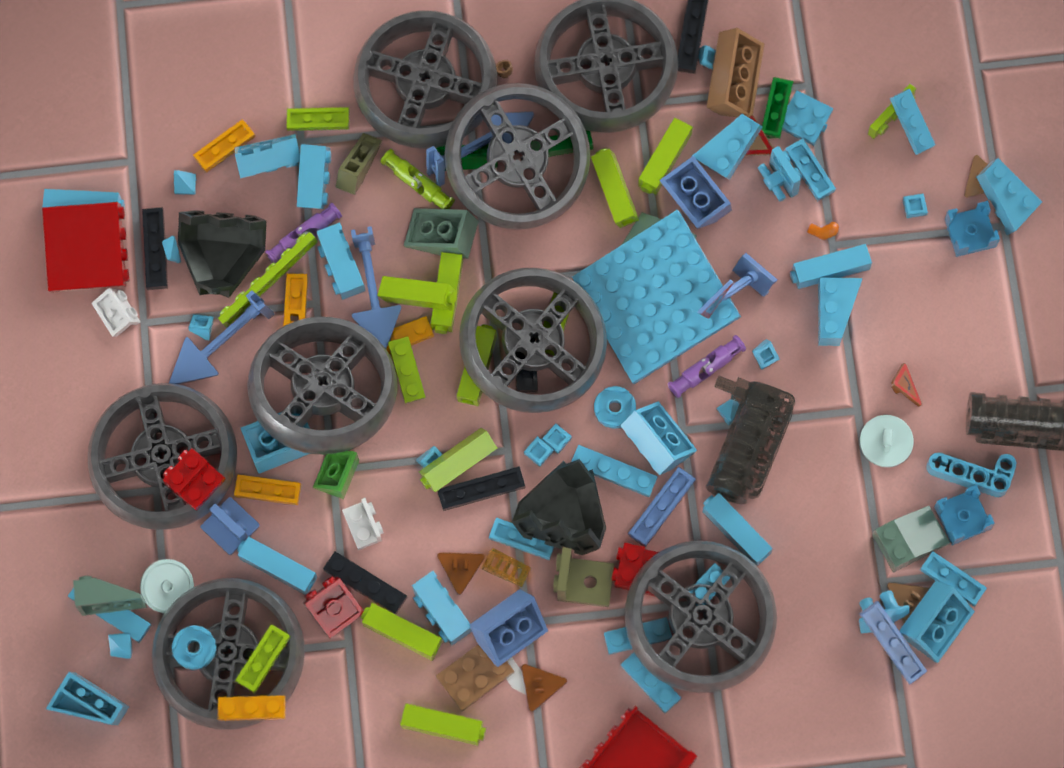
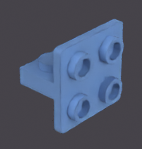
M228 497L220 507L214 504L209 509L212 515L200 526L225 552L232 555L238 549L240 543L243 540L246 541L248 536L250 537L260 527V524L235 500Z

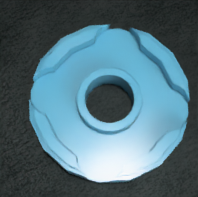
M618 386L604 389L597 395L594 402L596 418L605 427L612 429L622 428L621 425L636 410L634 397L628 390ZM616 402L620 404L621 409L618 412H612L609 409V405Z
M193 625L185 629L183 628L173 639V656L177 663L186 669H202L210 664L215 657V639L210 631L204 627ZM192 642L200 644V649L196 653L188 651V646Z

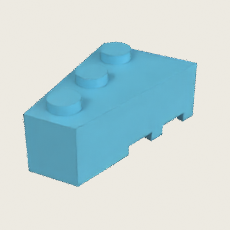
M741 114L692 156L730 180L763 127Z
M296 134L235 147V158L240 179L262 172H272L284 166L286 168L297 166L298 162H300V151Z
M301 144L296 207L324 209V205L328 204L326 186L330 180L328 168L329 163H331V148Z
M999 158L991 161L976 177L986 197L994 206L995 214L1003 223L1004 231L1007 235L1015 232L1042 203Z
M341 223L316 231L320 246H317L321 258H326L328 264L324 266L328 276H333L335 282L332 283L335 294H340L342 300L365 292L363 280L350 251L349 244L343 234Z
M820 278L818 284V346H840L863 278Z
M431 571L412 585L415 595L413 600L419 608H425L428 613L425 616L431 625L436 624L441 630L438 634L444 643L449 641L451 646H453L472 632L469 626L470 623L458 605L451 599L447 589L443 588L438 581L435 572Z
M68 672L46 710L105 724L119 725L130 706L76 672Z

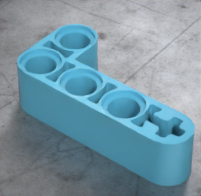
M934 453L929 458L926 469L934 477L967 488L977 485L981 493L993 497H1002L1010 487L1017 462L1012 455L1003 454L998 458L994 469L990 470L943 453ZM936 461L940 462L939 468L935 467ZM1007 462L1010 465V469L1004 470L1000 463ZM947 464H948V465H950V466H949V468H948V470H947V472H946L945 469H946V466H947ZM960 468L963 475H955L952 469ZM976 474L980 475L984 481L981 483L976 482L973 476ZM994 482H1001L1004 485V489H997L994 486Z

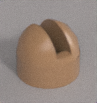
M508 60L499 61L496 64L497 74L501 78H508V76L512 75L513 67L511 62Z

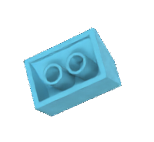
M659 401L635 410L621 425L626 435L634 442L639 452L645 456L653 470L659 475L671 471L697 451Z
M258 421L241 427L258 474L310 454L294 450L280 443ZM308 422L303 426V428L310 429Z
M935 580L899 631L909 644L938 663L975 611L954 587Z

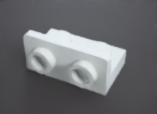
M108 288L92 302L93 307L112 337L119 336L130 325H138L140 323L137 311L130 306L127 301V295L120 289Z
M365 498L361 499L362 502L342 510L358 551L381 542V534L384 533L380 522L375 523L372 516L376 514L372 502L367 503Z

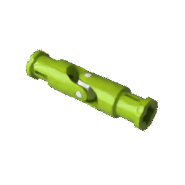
M389 149L380 161L382 165H386L393 170L394 175L408 184L428 202H433L441 209H450L455 202L453 197H449L441 191L442 188L421 173L406 159L402 160L398 157L394 150Z

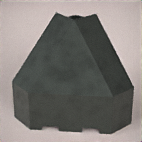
M200 210L179 212L178 245L199 295L221 294L229 298L265 252L267 220L254 215H246L245 218L234 217L232 213L217 212L213 215L204 214L205 211Z
M580 459L568 464L563 461L521 499L512 523L523 538L545 541L544 544L559 549L562 546L574 550V553L579 555L599 550L605 535L606 524L593 469L588 471Z

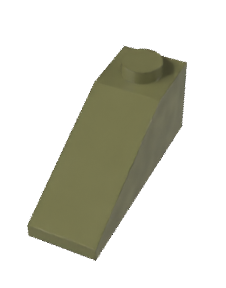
M365 133L361 135L338 169L336 188L355 195L367 175L382 140Z

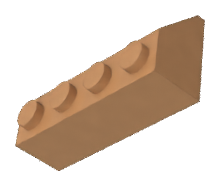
M739 28L719 32L707 101L708 109L719 115L736 118L741 114L747 117L753 115L764 43Z

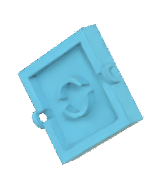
M796 90L787 107L782 130L799 139H804L805 142L814 146L821 132L826 130V123L833 112V108Z

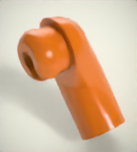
M830 222L823 227H819L811 223L807 233L826 240L838 233L839 225L836 222Z

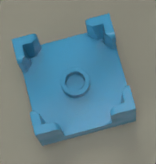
M988 201L978 203L976 209L957 213V208L947 211L944 220L956 257L997 247L1000 237L997 230L993 231L989 219L991 209Z
M977 485L967 488L964 493L948 500L947 497L940 499L934 506L952 546L991 530L995 524L991 514L986 515L979 500L981 493Z

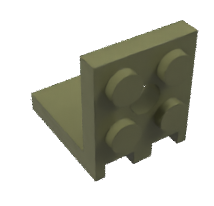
M563 547L562 554H557L556 571H559V575L554 576L553 592L557 593V601L609 607L614 563L572 558L571 548ZM586 578H594L597 582L596 586L587 588L584 585Z

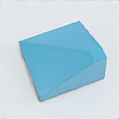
M706 45L700 47L698 56L700 65L713 70L716 49Z
M174 170V194L195 195L196 174Z
M175 236L163 240L162 245L167 260L181 263Z
M193 314L188 330L210 341L214 317Z
M767 339L762 341L752 351L761 370L780 359L771 341Z
M735 397L716 408L728 426L746 415Z
M433 446L419 456L416 461L421 466L426 467L443 454Z
M130 633L108 635L110 655L130 659L133 654Z

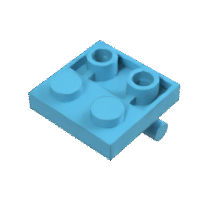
M777 146L771 151L769 163L774 173L771 174L764 163L758 166V170L764 177L763 181L769 191H773L778 201L781 202L786 199V196L780 187L783 185L792 198L799 192L802 176L799 170L791 165L788 153L785 150L782 151L780 146Z

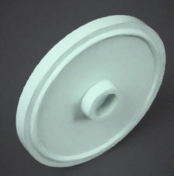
M880 415L872 418L863 427L860 435V447L864 456L871 463L880 467L900 465L909 457L913 449L914 438L910 427L896 416Z
M162 559L152 563L145 570L140 581V592L145 603L151 609L160 613H165L176 599L194 587L193 577L189 569L181 562L172 559Z

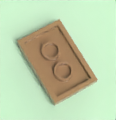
M478 644L436 675V678L463 712L515 672L507 661L499 667L495 666Z

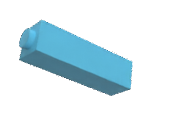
M44 189L42 207L119 202L121 207L125 208V202L121 199L118 192Z
M866 244L793 263L790 277L792 283H796L797 288L801 289L819 284L820 278H841L870 270L872 261Z
M720 493L715 497L711 495L704 501L703 513L756 566L772 553L773 548Z
M249 536L246 541L243 540L237 549L240 560L304 595L309 593L318 578L312 570Z

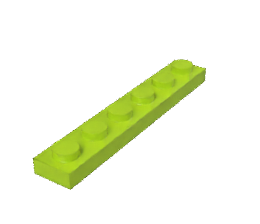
M310 231L307 234H302L297 239V244L294 247L286 249L281 254V259L277 263L273 262L265 270L266 273L261 278L257 277L250 284L251 287L246 292L243 291L238 294L235 302L230 307L226 306L220 312L221 316L218 319L226 328L251 305L246 297L250 291L253 290L261 297L318 243Z

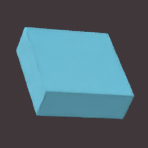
M924 193L903 197L906 218L928 214Z
M555 423L542 440L559 454L572 439V436Z
M537 436L524 451V455L541 467L554 452V449Z

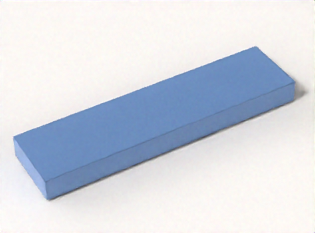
M678 467L629 531L628 536L643 547H646L696 479Z
M875 601L859 613L908 684H912L927 672L878 601Z

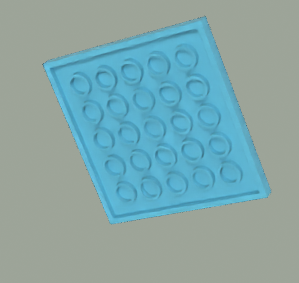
M679 210L672 212L572 276V279L587 291L598 306L604 320L607 340L633 384L741 318L731 298L720 302L709 319L698 313V310L723 285Z

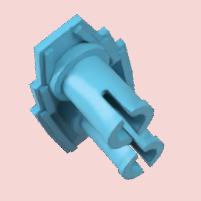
M891 590L880 594V599L885 607L884 610L893 623L910 613L909 605L898 606ZM865 598L859 602L862 610L873 604L872 598ZM860 618V632L872 633L865 621Z

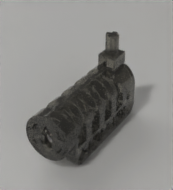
M718 376L714 387L731 393V400L740 404L706 489L715 496L720 493L726 501L745 504L748 498L755 499L762 493L791 421L795 398L786 391L761 382H749L739 377L735 382ZM783 407H785L784 413L780 412ZM769 440H772L773 443L770 445L768 452L764 449L767 448ZM754 478H756L758 481L755 485H752Z
M970 392L966 412V434L975 435V441L981 444L1064 451V400L1061 403H1054L1050 399L1040 398L1039 401H1031L1028 397L1019 396L1018 399H1009L1007 395L997 394L996 397H986L985 393Z

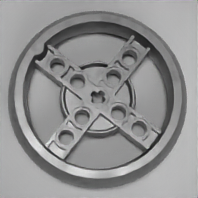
M578 0L559 11L543 30L535 52V77L538 87L553 92L569 104L580 118L585 130L600 133L619 132L644 123L654 116L666 103L676 82L678 55L669 29L661 18L645 5L635 0ZM607 16L620 17L638 24L656 42L631 46L622 37L610 34ZM587 19L591 38L584 42L577 56L550 60L552 49L558 38L574 24ZM601 24L603 27L595 28L594 25ZM603 42L606 43L607 46L600 47L598 46V44ZM648 54L651 58L644 59L642 56ZM623 58H630L631 61H630V62H623L622 59H623ZM589 65L591 68L582 69L581 66ZM662 67L660 80L653 92L639 104L626 109L622 89L630 83L635 72ZM564 68H568L571 70L568 73L561 72V70ZM607 80H613L615 83L612 85H608L605 82ZM582 81L592 91L602 93L605 112L588 110L572 103L562 95L556 85ZM617 99L619 102L616 104H612L609 102V100Z
M414 11L399 15L385 22L366 40L355 64L353 86L356 101L361 112L370 125L381 135L395 143L412 148L425 149L432 146L437 148L446 146L447 136L453 121L438 127L420 128L426 109L439 107L448 99L467 104L479 93L497 86V70L489 46L483 37L465 21L438 11ZM417 32H431L425 49L411 52L403 59L381 53L389 44L403 36ZM452 37L464 43L474 53L481 68V83L456 76L452 64L445 57ZM442 41L443 44L435 45L434 42ZM429 59L437 60L435 63L432 64L427 62ZM383 66H391L389 70L382 69ZM404 71L410 72L408 76L401 75ZM369 76L395 83L398 94L405 101L398 123L385 116L374 103L370 93ZM442 83L450 84L446 88L440 87ZM464 88L469 90V92L465 94L460 93L459 91ZM417 95L423 96L421 100L414 99ZM411 113L417 115L415 118L412 119L407 117ZM480 113L471 122L464 137L483 121Z
M510 83L498 85L479 93L459 111L447 136L445 166L455 194L474 215L498 227L530 229L555 220L565 213L577 200L586 183L589 172L590 146L580 118L562 98L547 89L535 85ZM509 99L532 101L549 109L560 120L537 133L527 126L512 125L499 102ZM480 113L493 135L487 149V164L465 176L461 164L462 141L469 125ZM492 115H498L501 118L500 125L492 123ZM549 130H555L558 133L557 140L554 141L549 138ZM503 133H509L512 136L511 143L503 142ZM570 137L574 150L573 171L564 191L555 199L542 177L548 165V149ZM536 140L540 143L539 151L532 150L530 146L531 141ZM514 151L517 154H522V157L520 158L522 161H519L518 159H513V156L515 155ZM500 161L505 165L504 172H498L495 169L496 162ZM525 169H530L533 172L531 180L524 177L523 172ZM479 172H484L487 175L485 183L477 180ZM496 180L510 187H524L537 210L520 214L503 212L486 204L475 192ZM536 187H541L544 190L542 198L535 196L534 189Z
M520 268L496 276L483 285L472 297L465 309L460 325V351L469 376L486 396L512 410L527 413H543L565 407L579 399L590 389L604 364L607 336L604 320L598 306L587 291L578 283L552 270ZM523 286L540 287L558 294L545 311L527 309L521 312L515 310L498 296L509 289ZM554 306H561L564 312H557ZM574 307L582 316L589 333L590 353L586 366L564 349V333L560 323ZM498 309L502 310L505 316L499 317L495 311ZM481 314L503 331L502 345L506 357L492 374L483 364L476 344V328ZM548 321L551 324V328L543 327L541 322ZM512 323L520 324L522 329L515 330L512 327ZM532 337H534V338H536L537 340H536V342L531 343V342H530V339H532ZM545 350L553 351L555 356L548 357L545 354ZM522 352L525 355V359H518L515 353ZM562 363H567V364H569L570 367H571V370H569V371L564 370V369L562 368L561 364H562ZM508 367L512 374H504L502 368ZM549 368L569 385L557 392L543 395L525 394L507 387L522 369L539 371Z
M311 317L285 325L262 344L253 358L248 375L247 389L254 415L261 426L273 438L297 451L325 455L341 453L358 447L368 441L383 427L395 404L397 376L389 353L381 342L365 328L340 318ZM324 341L341 344L332 356L315 355L306 359L292 350L296 346L310 342ZM364 356L371 361L380 376L381 393L376 404L354 390L355 384L351 371ZM269 367H272L291 380L290 386L294 399L280 415L269 405L264 394V379ZM337 412L342 413L355 422L332 430L303 428L313 415L324 416Z
M171 383L142 386L118 398L99 418L93 429L88 446L89 475L101 501L116 516L133 525L147 529L165 530L179 528L207 515L210 512L209 509L214 504L217 505L227 493L232 483L237 463L235 435L224 412L210 398L199 391ZM160 402H176L188 405L206 416L214 429L187 436L180 429L165 425ZM140 408L145 430L136 438L131 452L105 459L107 444L113 431L123 419ZM157 413V417L154 420H148L149 414ZM155 433H162V437L159 440L152 439ZM202 441L209 442L206 448H199V444ZM185 446L188 447V451L193 448L202 457L221 453L217 471L226 479L197 511L189 504L186 505L185 501L178 495L174 500H168V495L174 491L162 479L165 470L169 466L175 467L179 462L178 457L180 454L178 451L181 447ZM162 452L165 453L164 459H160V458H159V457H161V454H160V453H162ZM141 458H146V459H147V461H146V463H145L144 465H142V466H138V465H137V461H138L139 459H141ZM119 464H126L123 471H116ZM138 476L146 484L160 488L165 511H147L128 504L119 497L110 483Z
M689 541L662 550L648 560L639 570L627 595L625 625L634 653L651 674L674 688L689 692L708 693L731 688L747 679L760 667L767 657L775 638L777 611L774 595L767 579L748 557L720 543ZM693 558L714 560L727 566L712 586L696 584L683 588L662 571L675 562ZM724 576L730 577L732 587L728 588L722 584ZM742 579L751 588L758 604L760 623L755 643L732 626L733 610L727 598ZM661 586H670L671 594L663 593ZM698 587H705L708 590L702 600L695 597V592L691 594L689 591ZM647 590L669 606V624L674 633V636L659 655L651 647L642 624V604ZM711 593H716L719 604H712L709 601ZM685 598L689 603V607H681L678 599ZM703 612L705 614L704 619L700 621L697 619L698 613ZM714 625H719L723 628L722 635H717L714 632ZM683 629H690L693 632V637L686 638L683 635ZM731 639H738L741 647L738 649L732 647ZM672 645L677 646L680 654L677 656L672 655L669 647ZM719 645L740 662L723 673L706 676L688 674L674 668L690 647L707 649Z
M222 578L207 581L183 593L163 615L153 641V671L158 687L167 702L188 720L208 728L224 730L240 729L263 721L218 720L217 695L220 692H227V697L234 696L235 685L239 684L235 680L247 663L245 654L249 651L254 652L259 644L255 633L244 625L248 598L266 606L277 617L284 632L290 635V639L287 642L288 648H283L270 669L284 671V673L268 696H285L287 701L294 692L304 664L305 648L302 630L295 614L287 603L267 587L239 578ZM225 596L222 622L207 629L216 642L215 657L210 664L200 669L201 673L212 682L209 708L207 710L191 702L180 691L172 677L169 658L175 659L172 652L174 633L185 616L200 604ZM232 607H240V612L237 615H230L229 612ZM234 627L237 629L234 636H226L229 628ZM198 642L190 643L189 652H198L200 644ZM230 649L233 654H229L228 658H226L223 653ZM224 670L230 671V677L226 680L220 679V674Z

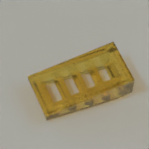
M492 548L481 569L522 587L531 567ZM494 557L498 558L495 566H491ZM502 561L506 562L503 570L501 571L499 570V567ZM510 565H513L511 574H507ZM518 568L522 569V571L519 575V578L516 579L514 577L517 573Z

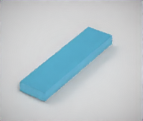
M74 588L68 595L73 601H75ZM130 610L95 614L121 632L130 633L131 638L138 643L141 642L152 626Z

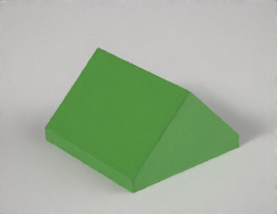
M355 451L326 454L313 488L344 499L359 463L358 454Z

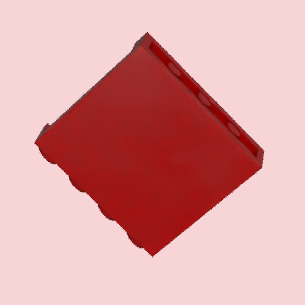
M119 202L42 207L49 292L117 286L127 287L126 282H129V270L125 269V261H128V252L123 244V240H126V228H122L125 210Z
M635 706L632 710L628 708L621 717L623 719L622 723L618 727L616 725L612 727L607 734L609 739L605 743L600 742L593 751L595 756L591 761L586 759L580 768H690L696 761L697 755L691 750L689 752L642 714L638 707Z

